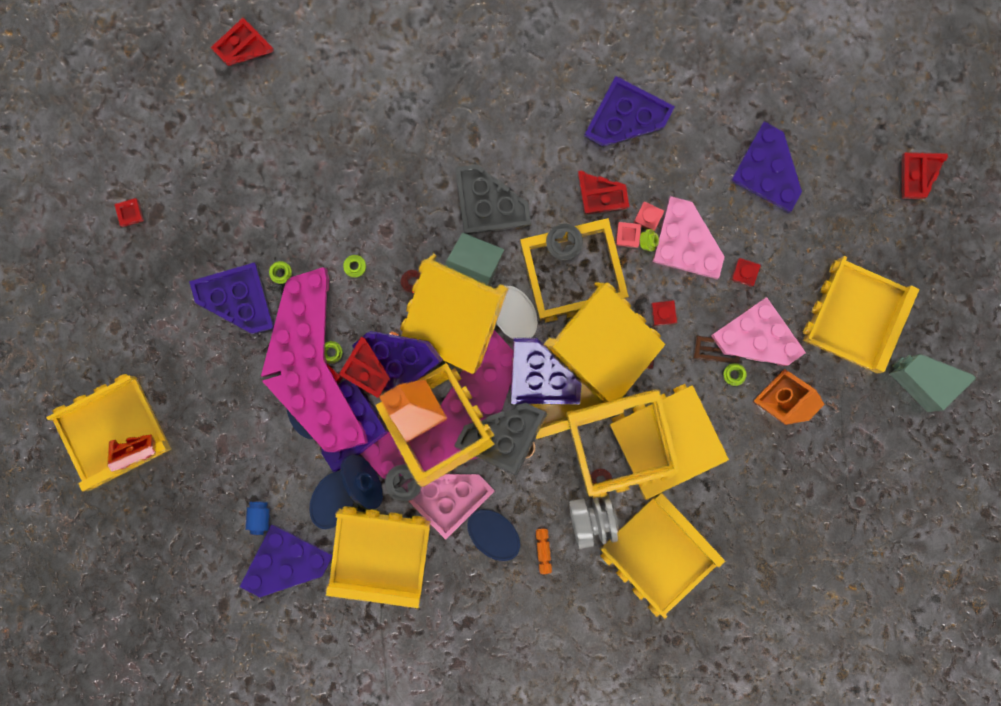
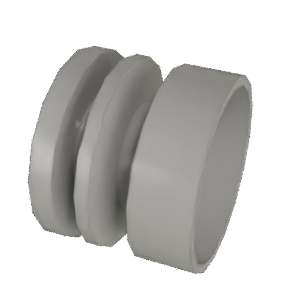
M608 494L601 497L602 505H599L597 497H592V507L588 508L584 498L569 501L570 515L578 549L593 547L594 535H598L602 544H606L605 533L609 534L612 543L618 542L617 515Z

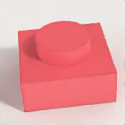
M644 201L634 223L641 224V227L645 229H653L655 231L664 211Z
M618 222L616 246L638 248L641 224Z

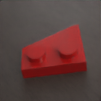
M244 18L239 20L210 47L227 66L274 51L273 47Z
M903 153L902 198H927L932 189L933 182L936 181L943 163L948 158V154Z
M578 171L584 215L630 207L626 184L617 181L612 182L601 176L596 177L586 174L585 171Z
M363 337L360 338L339 373L343 378L377 398L381 396L391 379L367 340Z
M152 434L129 437L125 440L127 443L118 444L116 440L109 441L107 465L113 472L118 469H125L132 463L146 460L155 454L156 441Z

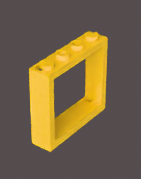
M609 218L575 226L580 231L582 237L604 232L619 290L616 294L620 298L627 300L629 296ZM567 232L562 239H555V241H558V243L568 241ZM548 233L520 239V246L539 321L544 320L545 323L557 321L558 316L567 315V318L574 317L587 301L545 310L530 250L546 246Z
M447 363L417 381L426 380L429 387L433 389L449 379L482 439L430 470L424 472L409 442H406L382 401L375 405L416 482L422 488L495 445L491 439L494 436L488 424L483 425L480 420L483 417L477 405L472 406L469 401L473 398L466 386L462 388L458 382L462 379L456 368L451 370Z
M654 389L566 413L584 485L589 497H604L607 495V492L612 490L624 492L629 490L631 485L646 486L652 484L653 479L661 478V480H668L671 477H675L674 474L680 473L659 390ZM652 402L668 465L592 485L576 422Z

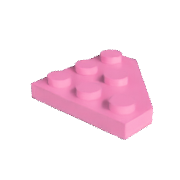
M670 196L659 235V244L656 247L652 262L719 279L725 256L693 202Z
M767 297L711 335L725 355L739 356L760 362H770L785 367L806 353Z
M445 474L423 488L421 487L420 493L409 502L427 521H431L430 524L446 540L495 490L479 474ZM412 478V479H408V480L401 486V487H404V489H405L407 492H409L408 489H407V488H408L407 484L410 483V481H412L413 478Z

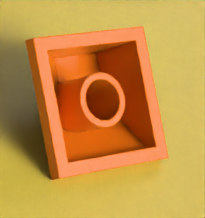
M786 369L754 400L755 404L785 425L809 421L825 405L816 389Z
M426 380L399 384L379 396L406 442L411 441L447 419Z

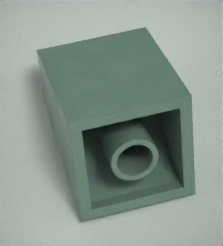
M462 233L445 266L491 286L505 249Z
M922 354L908 355L905 358L900 357L892 365L894 369L889 373L927 412L944 411L976 379L970 373Z

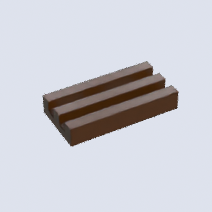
M695 337L693 359L739 364V356L727 358L699 354L700 351L722 353V350L716 347L700 346L701 342L716 343L711 337Z

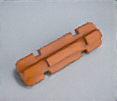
M545 528L536 530L540 574L552 573V566L549 563L551 560L549 541H547L549 535L548 530Z

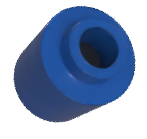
M249 502V507L246 510L245 530H250V535H264V531L269 530L270 508H268V502Z

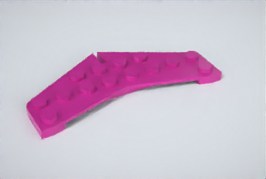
M322 267L291 277L286 281L261 377L281 373L279 376L263 380L262 382L323 450L334 453L366 444L368 440L362 424L357 420L327 366L324 352L329 276L327 269Z
M495 330L493 331L481 366L474 374L462 370L460 373L462 379L458 381L462 388L467 387L473 397L469 400L472 406L477 405L483 415L480 418L481 421L502 411L512 381L511 358H513V350ZM453 386L440 405L447 419L409 441L424 471L430 470L460 452L461 450L455 448L454 445L463 427L473 423ZM390 432L361 453L365 460L384 479H386L388 472L395 466L407 465Z

